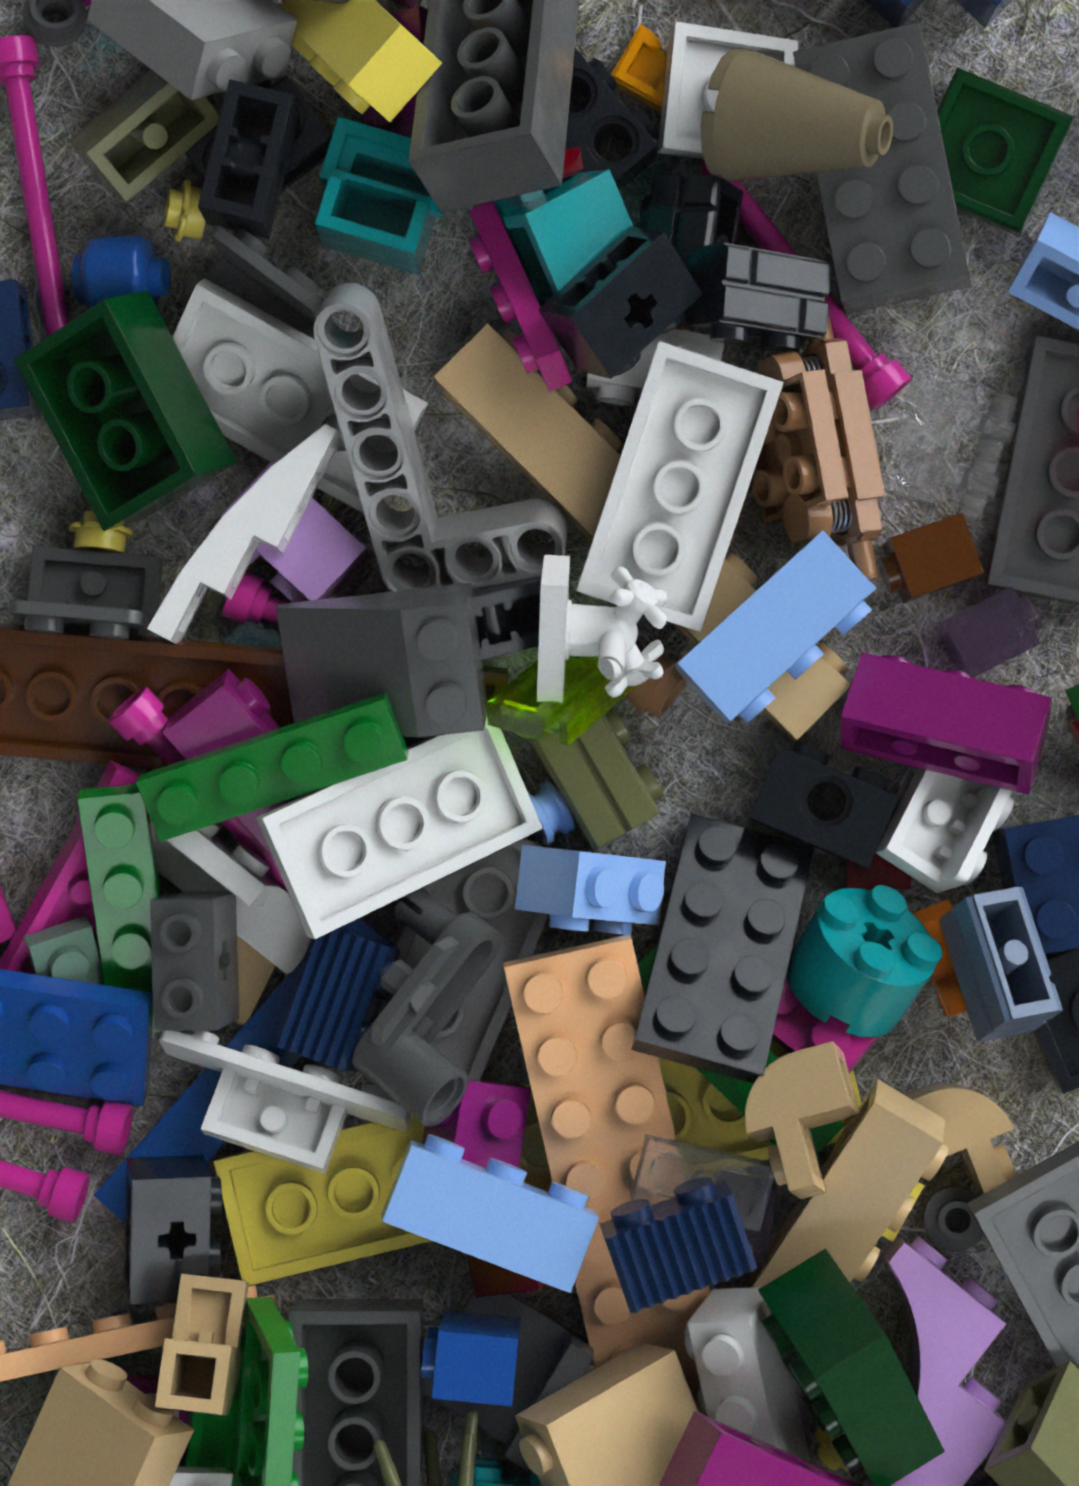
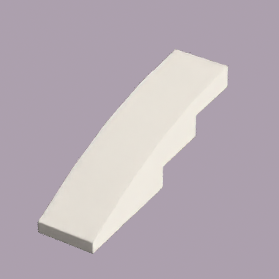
M326 424L320 427L272 465L222 516L182 568L147 627L149 631L177 644L183 639L208 588L230 600L232 599L260 543L284 554L342 440L336 429Z

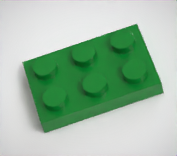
M271 1297L246 1298L234 1480L237 1486H299L297 1473L295 1471L292 1472L293 1452L301 1451L303 1448L304 1423L301 1411L296 1410L298 1389H305L307 1387L308 1359L305 1349L298 1348L293 1339L291 1322L283 1320Z

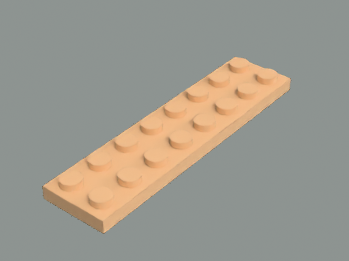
M627 934L503 962L552 1182L566 1185L587 1194L589 1198L586 1207L594 1209L599 1216L598 1223L575 1280L589 1346L593 1348V1364L598 1368L641 1342L675 1350L698 1413H700L698 1405L700 1380L696 1362L690 1359L686 1351L685 1329L687 1322L709 1295V1286L702 1290H694L689 1295H680L676 1299H668L663 1304H655L651 1308H643L637 1313H630L599 1224L611 1220V1211L626 1202L647 1199L651 1206L674 1198V1189L686 1182L659 1059L652 1055L631 1050L645 997L631 935Z

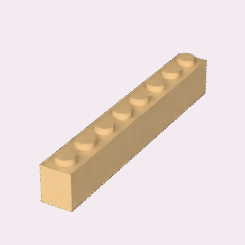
M487 323L433 376L435 388L548 500L558 504L564 510L568 520L592 543L621 457L617 450L623 444L601 420L595 418L589 424L572 407L578 399L566 385L549 392L543 377L537 371L527 374L512 341V338L516 337V335L507 328L499 335ZM731 552L724 559L701 631L698 632L674 623L672 624L696 646L756 592L752 585L758 580L757 576L738 556ZM822 642L818 647L824 654L796 680L785 671L768 687L776 698L761 713L791 743L797 741L851 687V684L842 676L848 670V667L835 652Z

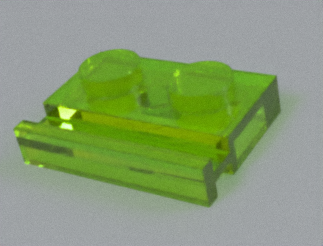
M569 656V660H566L563 703H560V701L537 702L538 660H536L486 702L487 723L489 726L515 732L523 738H539L543 740L550 733L559 735L560 744L569 746L633 690L635 686H627L620 696L613 698L605 690V686L611 680L607 679L600 672L598 657Z

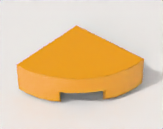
M640 24L611 75L617 83V89L661 113L667 56L659 39L648 28Z

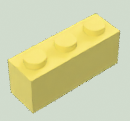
M285 0L280 5V7L298 19L291 46L307 59L309 64L334 86V90L362 115L371 105L386 120L391 122L442 64L432 52L376 0H350L343 4L312 0Z

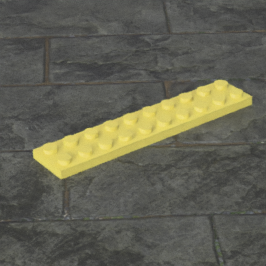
M771 1040L769 1050L777 1058L789 1054V1052ZM658 1057L685 1179L769 1159L768 1147L774 1145L769 1140L759 1143L748 1135L745 1116L695 1067ZM852 1070L849 1075L859 1108L862 1103L854 1071ZM530 1082L521 1084L522 1086L531 1088ZM531 1090L519 1168L527 1172L524 1183L548 1192L552 1178ZM411 1115L412 1121L408 1132H402L372 1121L342 1128L326 1174L253 1150L216 1158L214 1160L217 1177H220L222 1199L241 1280L249 1282L250 1286L431 1242L432 1240L382 1222L381 1215L410 1139L422 1143L424 1124ZM852 1118L841 1120L845 1126L827 1145L837 1142Z

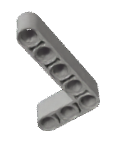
M343 283L334 287L325 296L313 327L314 339L381 575L388 590L393 592L471 583L472 589L542 576L544 555H565L568 518L564 510L553 501L545 498H536L438 518L380 304L376 296L367 287L357 283ZM337 311L354 313L360 318L363 329L356 332L342 330L334 323L331 314ZM356 373L370 375L378 382L381 389L373 393L359 391L351 384L349 376ZM372 435L386 436L395 443L397 449L389 453H381L369 446L366 438ZM389 495H399L411 502L413 508L407 511H396L388 507L383 498ZM531 529H541L548 532L553 537V540L546 544L537 545L529 542L523 536V533ZM477 541L488 547L491 553L483 557H475L467 554L461 545ZM416 554L424 558L429 566L422 569L410 568L401 561L400 556Z

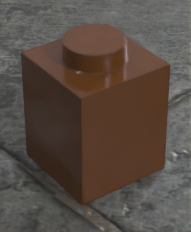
M963 512L890 537L882 544L886 555L878 557L880 572L889 593L899 591L903 604L974 580L984 573Z

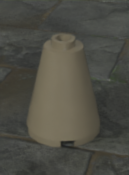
M731 49L721 57L711 75L708 89L719 92L715 111H703L702 153L709 172L721 175L722 179L739 181L871 167L879 155L883 156L889 150L893 136V121L890 115L885 114L884 105L878 99L750 49Z

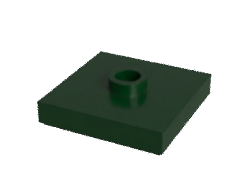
M957 67L937 110L956 209L959 212L1020 237L1070 130L1074 116Z

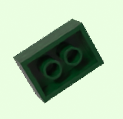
M148 290L103 299L14 359L103 531L147 518L237 463Z
M826 1248L758 1289L770 1312V1315L762 1319L761 1323L781 1356L789 1351L792 1352V1354L783 1358L782 1361L801 1393H806L802 1398L823 1432L826 1430L831 1439L840 1435L831 1443L852 1477L863 1470L872 1486H891L945 1452L885 1332Z

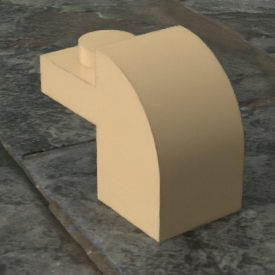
M831 1041L786 1054L765 1068L764 1076H758L747 1099L745 1109L747 1134L759 1143L776 1138L777 1145L768 1147V1155L774 1178L778 1186L787 1184L789 1192L799 1199L826 1193L810 1129L860 1115L844 1052Z
M951 1083L932 1084L904 1094L945 1119L943 1144L949 1147L947 1156L959 1151L961 1152L978 1196L1016 1176L1014 1166L1004 1145L1001 1143L993 1146L991 1142L992 1138L1014 1130L1007 1115L992 1100L970 1088Z
M181 1274L172 1339H164L155 1407L218 1415L229 1414L236 1391L242 1358L240 1345L249 1282Z

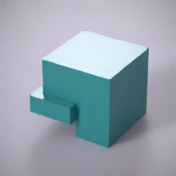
M338 116L319 177L321 184L326 185L315 226L323 247L419 275L436 218L444 219L446 211L441 212L408 162L411 138Z
M610 169L578 173L563 178L562 186L493 201L540 307L548 302L629 227H634Z

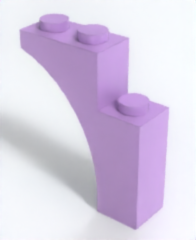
M897 1235L893 1242L890 1241L880 1254L895 1278L908 1315L912 1355L910 1383L945 1452L891 1486H964L996 1445L1006 1422L996 1412L1002 1403L998 1397L972 1377L965 1386L961 1382L1005 1327L1006 1323L992 1311L999 1302L995 1296L969 1276L962 1285L958 1284L942 1271V1268L949 1260L921 1237L917 1236L910 1245ZM868 1478L862 1484L864 1486H872Z

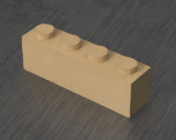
M877 1079L858 1108L860 1115L852 1117L820 1166L826 1193L798 1199L756 1263L757 1269L750 1272L745 1280L744 1288L763 1287L825 1248L849 1282L852 1279L860 1283L863 1282L877 1261L880 1249L875 1245L886 1228L896 1232L907 1218L914 1203V1198L909 1196L919 1179L923 1177L930 1181L943 1164L949 1147L943 1144L945 1119Z

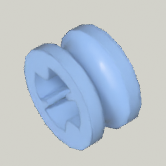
M545 781L539 785L538 794L534 796L530 793L528 794L543 828L533 833V835L540 844L548 846L554 842L555 833L561 832L563 835H568L574 831L575 826L572 814L562 795L551 782Z

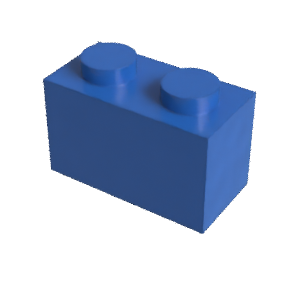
M444 1310L439 1328L428 1327L427 1337H425L421 1378L433 1379L432 1399L512 1407L521 1318Z

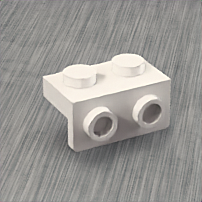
M918 768L876 850V854L935 893L968 885L976 879L986 863L987 853L983 850L992 832L1005 822L1013 808L1014 801L1010 798L1012 791Z

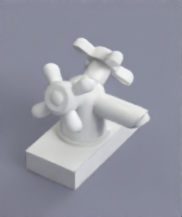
M544 555L540 589L537 702L563 703L566 660H569V656L598 657L600 672L607 679L611 680L605 686V690L613 698L620 696L627 686L640 685L649 678L654 680L661 678L663 668L659 662L653 661L663 654V644L660 640L652 641L640 652L636 645L638 636L637 622L644 614L657 629L663 628L667 618L665 613L658 607H662L666 602V592L661 589L654 590L646 582L633 579L627 569L617 567L612 572L611 578L621 588L614 590L609 597L617 605L616 607L572 604V600H568L570 556Z

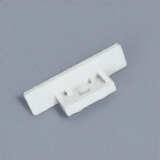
M151 822L149 827L152 828L157 871L183 892L231 891L236 895L237 935L284 973H294L303 962L311 938H308L288 891L266 875L270 866L246 846L239 844L234 849L217 836L216 833L220 829L217 823L159 842Z
M162 1030L159 1042L167 1055L221 1072L201 1126L204 1135L326 1174L347 1114L402 1132H408L412 1121L411 1114L376 1085L367 1084L362 1092L339 1084L341 1081L339 1075L319 1066L307 1064L301 1072L279 1065L280 1057L257 1046L244 1045L242 1052L218 1045L220 1038L206 1030H182L181 1033L174 1030Z

